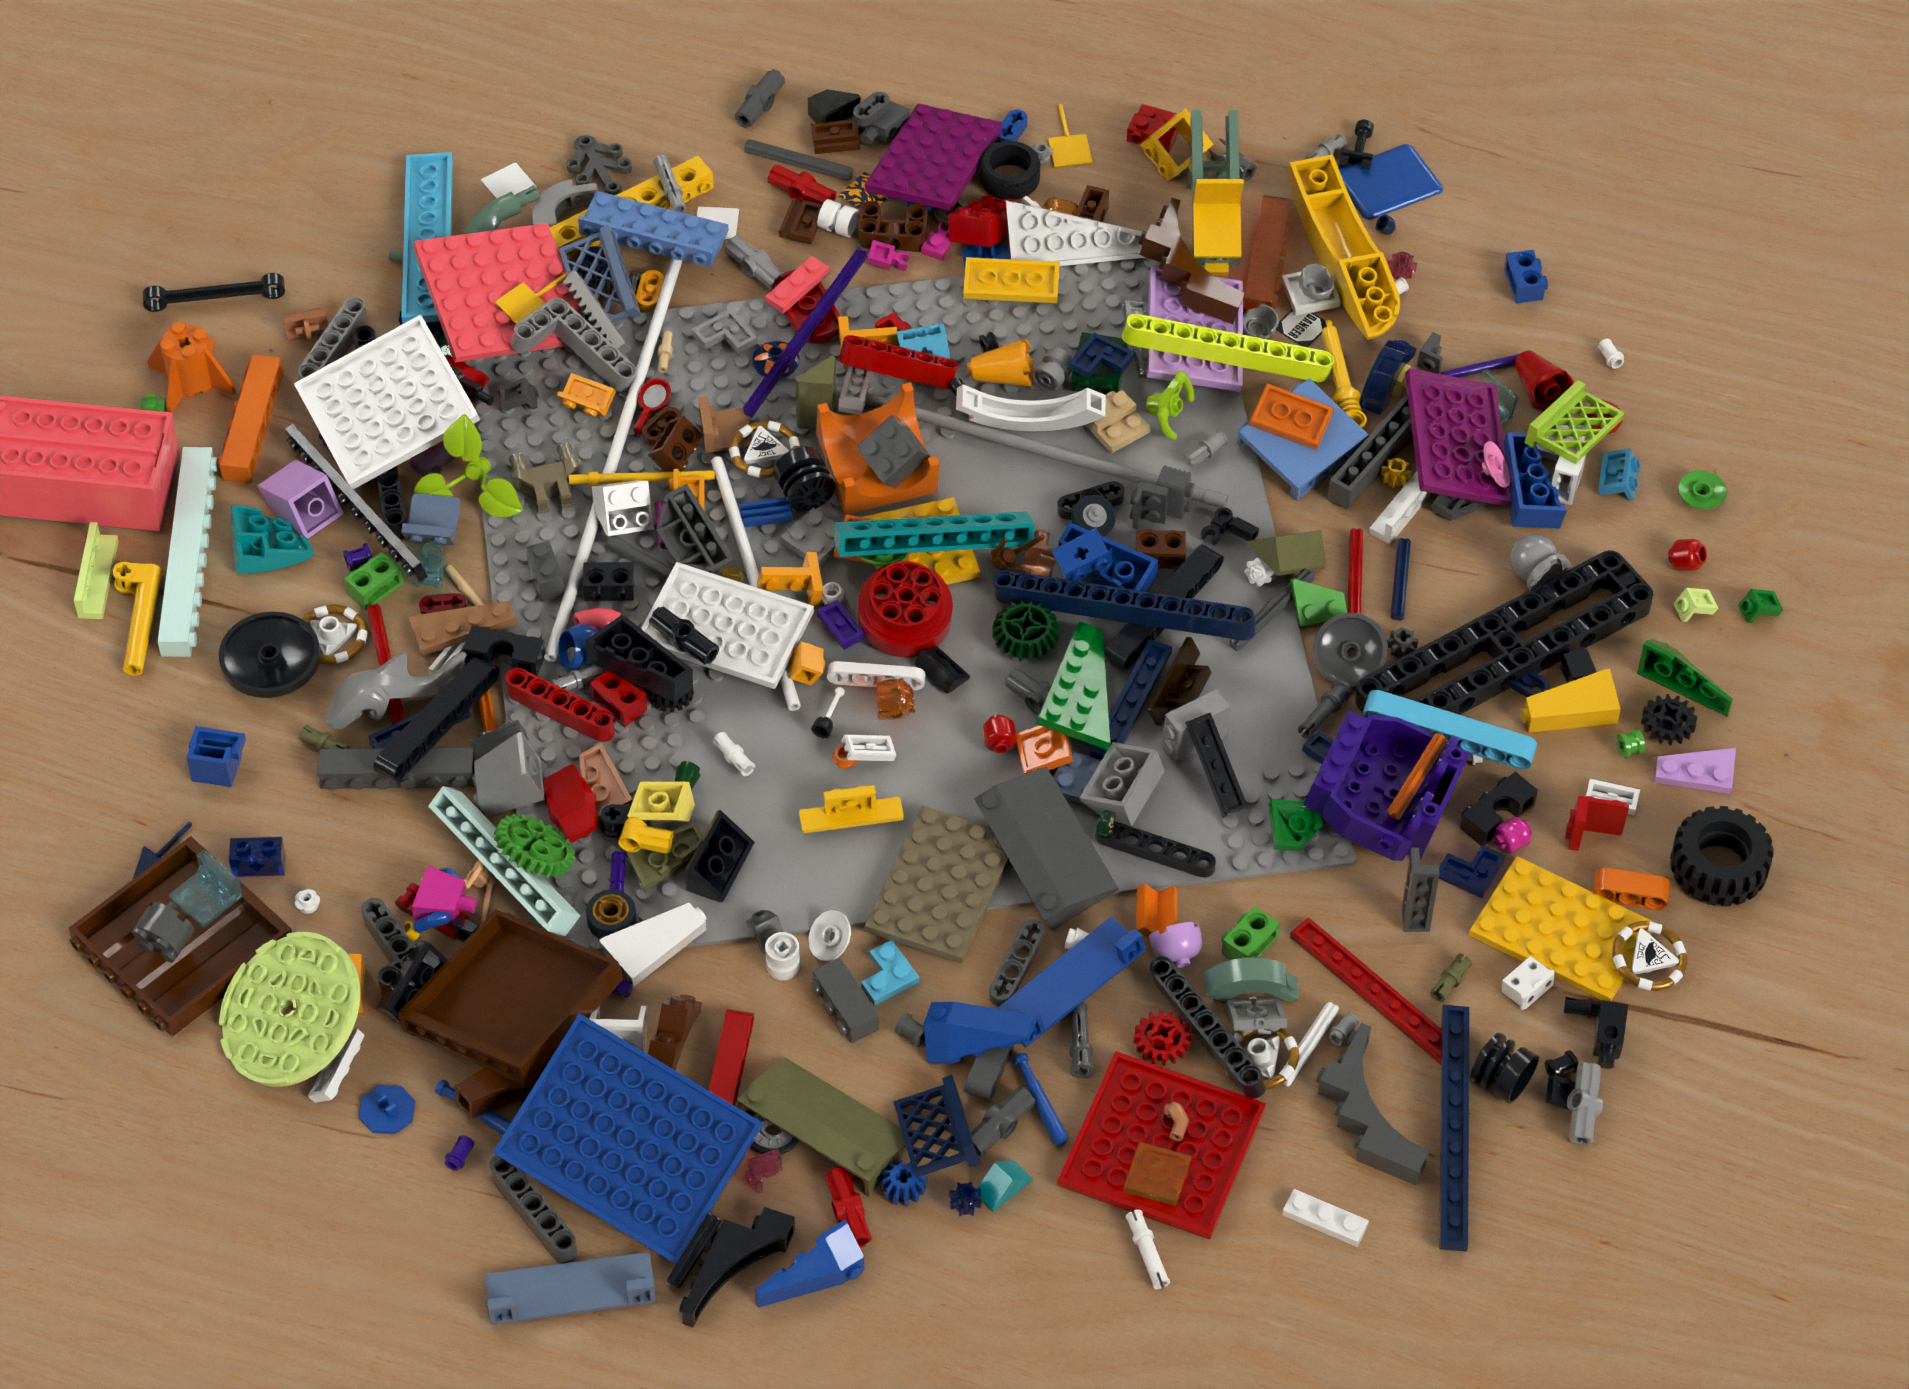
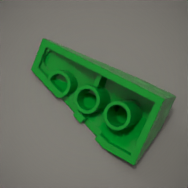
M1656 639L1645 641L1637 671L1638 675L1726 717L1729 715L1733 701L1732 697L1677 649Z

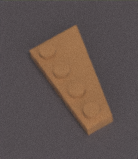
M509 601L408 616L422 656L466 642L472 625L488 627L499 631L517 624Z

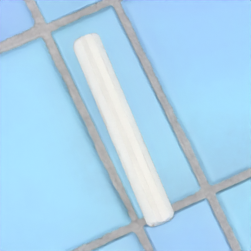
M1332 1002L1325 1004L1298 1045V1065L1290 1078L1282 1083L1285 1087L1292 1084L1337 1016L1339 1007Z

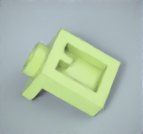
M1685 588L1674 602V607L1683 622H1687L1694 613L1714 615L1718 610L1714 598L1707 589Z

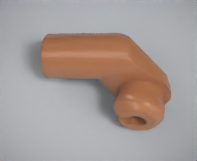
M1178 1102L1168 1103L1164 1107V1114L1174 1121L1170 1138L1175 1141H1182L1189 1118L1181 1104Z

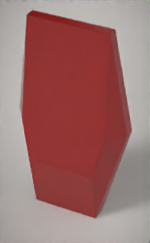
M574 763L543 779L544 797L549 819L570 843L580 838H586L591 832L597 830L596 795Z

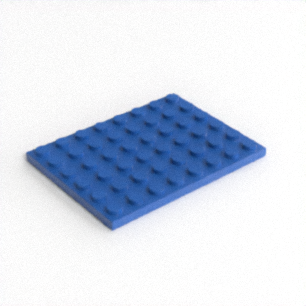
M579 1013L499 1141L493 1154L677 1264L707 1214L712 1211L764 1124Z

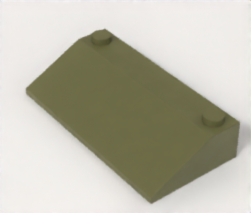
M786 1057L756 1078L737 1099V1108L745 1113L751 1110L861 1178L865 1185V1195L867 1197L872 1195L883 1180V1170H888L890 1162L896 1165L907 1151L901 1127Z

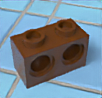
M684 415L668 421L648 456L664 472H673V469L682 471L689 462L687 460L690 455L699 447L698 442L703 434Z
M1136 530L1135 550L1157 559L1158 569H1178L1186 558V531Z

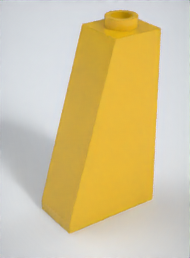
M1605 669L1527 697L1525 707L1521 708L1522 723H1526L1528 733L1618 724L1621 708L1611 670Z

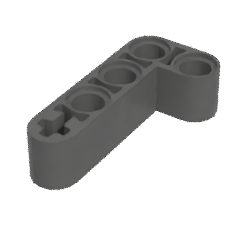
M370 898L362 905L364 924L390 961V964L384 966L378 972L379 988L381 995L384 996L391 984L388 982L393 981L414 944L381 899Z

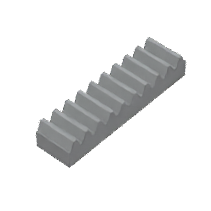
M576 270L568 274L563 283L574 295V299L589 317V321L594 324V328L625 355L631 350L630 346L582 276Z
M848 366L839 399V412L862 415L872 380V371Z

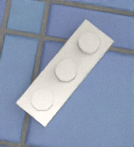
M352 1030L341 1051L321 1070L308 1095L314 1103L332 1100L337 1095L338 1087L343 1077L348 1073L349 1065L360 1050V1044L365 1036L360 1030Z
M1293 1189L1282 1213L1287 1218L1355 1247H1358L1369 1223L1367 1219L1296 1189Z

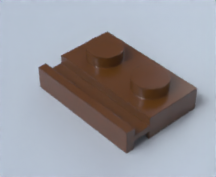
M853 119L810 124L815 154L860 150L858 129Z
M793 198L780 227L779 237L783 238V236L789 237V240L812 244L818 230L817 220L822 204L805 200L799 202L796 198Z

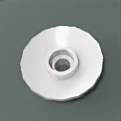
M829 910L815 919L808 939L809 948L816 958L821 961H832L844 953L851 936L850 922L847 917L840 911Z

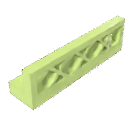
M90 522L74 596L78 618L103 619L119 543L117 535H100L97 522Z

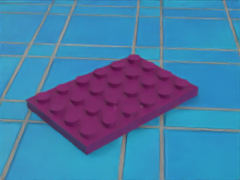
M917 104L866 181L865 191L951 211L980 166L982 155L993 145L1000 131H1002V122Z
M1409 368L1405 373L1420 491L1508 507L1512 503L1510 484L1505 488L1499 486L1491 475L1487 476L1482 468V463L1485 462L1484 444L1488 441L1497 445L1506 460L1496 385Z

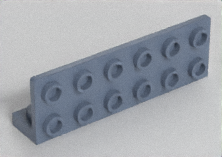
M649 1252L486 1274L487 1303L491 1325L656 1303Z

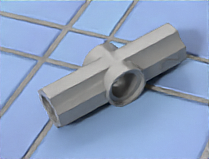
M735 235L725 246L726 252L740 263L743 272L749 278L756 277L771 291L775 288L778 278L784 274L771 263L770 257L763 249L759 248L756 250L741 236L737 237Z
M1583 1062L1578 1064L1575 1089L1570 1093L1567 1100V1107L1572 1111L1569 1139L1575 1145L1587 1146L1593 1143L1595 1119L1603 1109V1100L1598 1097L1601 1069L1600 1065L1595 1063Z

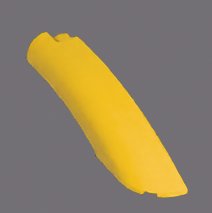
M1333 154L1290 162L1287 176L1294 191L1292 198L1320 265L1327 267L1330 276L1334 277V286L1343 307L1366 339L1370 340L1381 336L1393 326L1400 310L1399 293L1383 252H1380L1372 241L1351 201Z

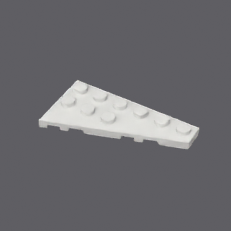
M1006 200L1011 260L1060 262V266L1147 258L1139 255L1142 245L1138 243L1143 231Z

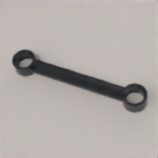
M268 273L261 278V281L170 291H166L160 286H149L143 291V306L148 311L158 312L165 309L167 304L255 294H262L268 299H278L285 294V282L282 275Z

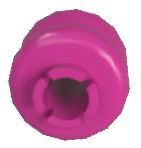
M1512 817L1506 823L1495 827L1493 841L1496 842L1495 845L1499 850H1503L1508 854L1515 853L1520 847L1529 845L1532 829H1528L1530 825L1526 820Z

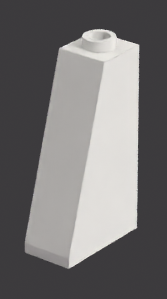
M687 903L603 937L599 940L600 950L605 956L613 957L618 961L622 975L634 987L705 932V920L707 918L699 907L694 908L690 903Z

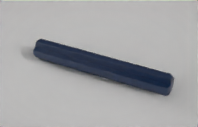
M1408 538L1398 539L1391 618L1399 621L1404 619L1411 547V541Z

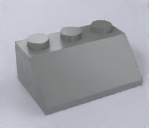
M1112 742L1079 797L1080 801L1104 819L1110 820L1114 815V821L1132 827L1165 771L1157 750Z

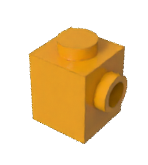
M801 641L794 649L789 660V679L812 686L823 674L825 668V660L823 659L824 649Z

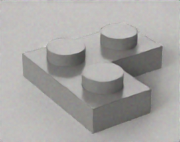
M731 308L692 328V336L705 350L723 340H726L737 354L758 344V337Z

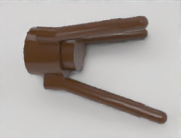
M1045 536L1036 537L1014 550L1003 548L1007 542V539L1003 538L996 549L991 551L993 566L998 570L1027 572L1028 569L1026 567H1011L1015 564L1016 555L1044 540Z

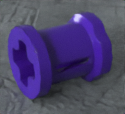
M367 543L363 544L361 548L349 552L347 550L343 551L349 571H353L355 567L366 564L372 558Z

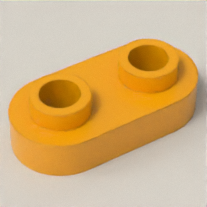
M648 270L641 275L636 293L639 309L643 311L655 310L664 282V276L661 272Z

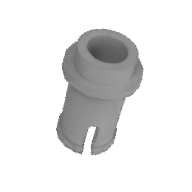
M1346 1013L1338 1025L1330 1029L1329 1039L1331 1042L1338 1046L1346 1044L1349 1039L1348 1036L1360 1023L1358 1017L1353 1013Z

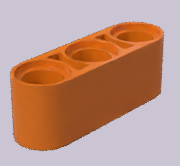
M1605 867L1599 868L1595 872L1593 894L1602 896L1616 904L1650 910H1664L1668 906L1670 881L1665 877Z

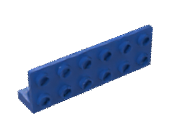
M1113 917L1108 918L996 1009L1035 1016L1036 1022L1029 1041L1021 1043L1025 1048L1028 1047L1143 954L1146 949L1142 935L1136 929L1129 933Z

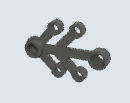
M589 135L578 137L574 142V148L577 152L573 158L568 159L566 162L567 171L572 174L578 173L584 157H588L589 161L583 173L576 176V185L590 184L589 180L594 171H596L605 186L604 193L611 195L621 193V185L612 180L606 168L617 170L622 174H628L632 171L631 161L626 158L619 161L598 156L596 152L607 154L613 159H618L623 155L622 146L618 143H613L610 146L599 144L594 137Z

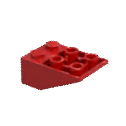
M983 196L981 200L972 201L966 207H959L957 211L949 214V241L991 247L1001 242L1008 232L1006 200L1016 202L1015 199L1006 198L998 200L995 196Z

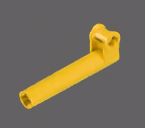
M120 562L113 568V576L115 577L114 587L116 591L122 594H136L123 671L131 676H139L143 672L162 569L158 565L151 563Z

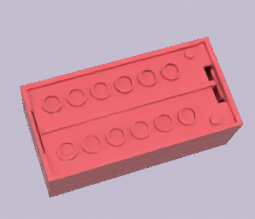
M0 396L1 516L80 524L97 522L100 526L160 532L180 458L173 413Z

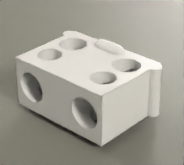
M1530 956L1502 980L1501 992L1516 1002L1521 1010L1527 1009L1553 986L1554 970L1547 969Z

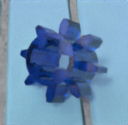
M958 1182L956 1191H949V1198L951 1199L950 1209L956 1208L959 1216L963 1214L973 1216L975 1207H982V1199H980L981 1189H975L972 1186V1182L963 1184Z

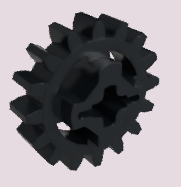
M1666 694L1665 699H1662L1658 695L1655 702L1649 700L1647 707L1644 706L1641 719V724H1644L1643 731L1651 732L1650 739L1658 737L1660 744L1664 740H1668L1669 745H1672L1673 740L1682 744L1683 737L1689 740L1691 733L1695 732L1697 715H1694L1695 708H1688L1689 701L1687 700L1680 702V696L1671 699L1670 695Z

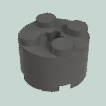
M154 902L153 905L150 903L131 933L140 940L138 946L148 953L155 951L164 960L173 963L195 932V928L187 919L182 922L177 917L179 912L162 903Z

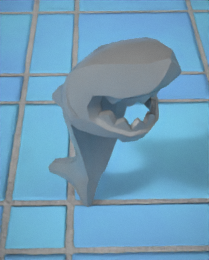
M460 652L454 655L437 672L429 676L409 675L407 670V653H401L391 658L378 669L362 670L351 674L343 680L332 697L327 713L326 725L332 729H343L353 721L360 719V716L363 714L361 710H367L366 713L369 718L379 721L384 718L383 715L387 709L389 699L439 693L459 673L461 664L467 654Z

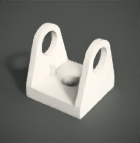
M600 1006L591 1013V1021L646 1052L647 1006H641L638 1020L600 1019Z

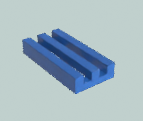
M786 497L740 503L744 527L792 521L790 505Z

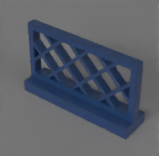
M952 1075L942 1078L944 1085L893 1101L915 1178L968 1161L969 1167L980 1164ZM942 1096L936 1105L929 1103L931 1099ZM912 1105L916 1106L911 1113L902 1111L903 1108ZM923 1109L931 1111L926 1118L918 1116ZM939 1113L947 1115L942 1122L934 1120ZM913 1122L921 1124L916 1131L908 1129ZM929 1126L937 1128L932 1135L924 1134ZM944 1131L952 1133L947 1140L939 1138ZM918 1139L926 1141L921 1149L914 1147ZM933 1144L942 1146L937 1153L929 1151ZM949 1148L959 1151L958 1154L949 1157L944 1156ZM923 1157L932 1159L928 1164L918 1167Z

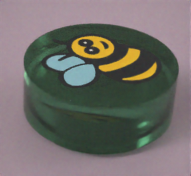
M1104 810L1101 813L1097 826L1098 834L1110 836L1115 824V812Z

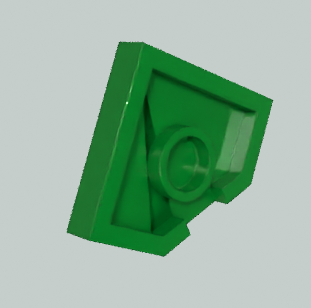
M1271 799L1268 806L1274 849L1299 851L1323 826L1321 814L1306 808L1304 805L1305 801Z

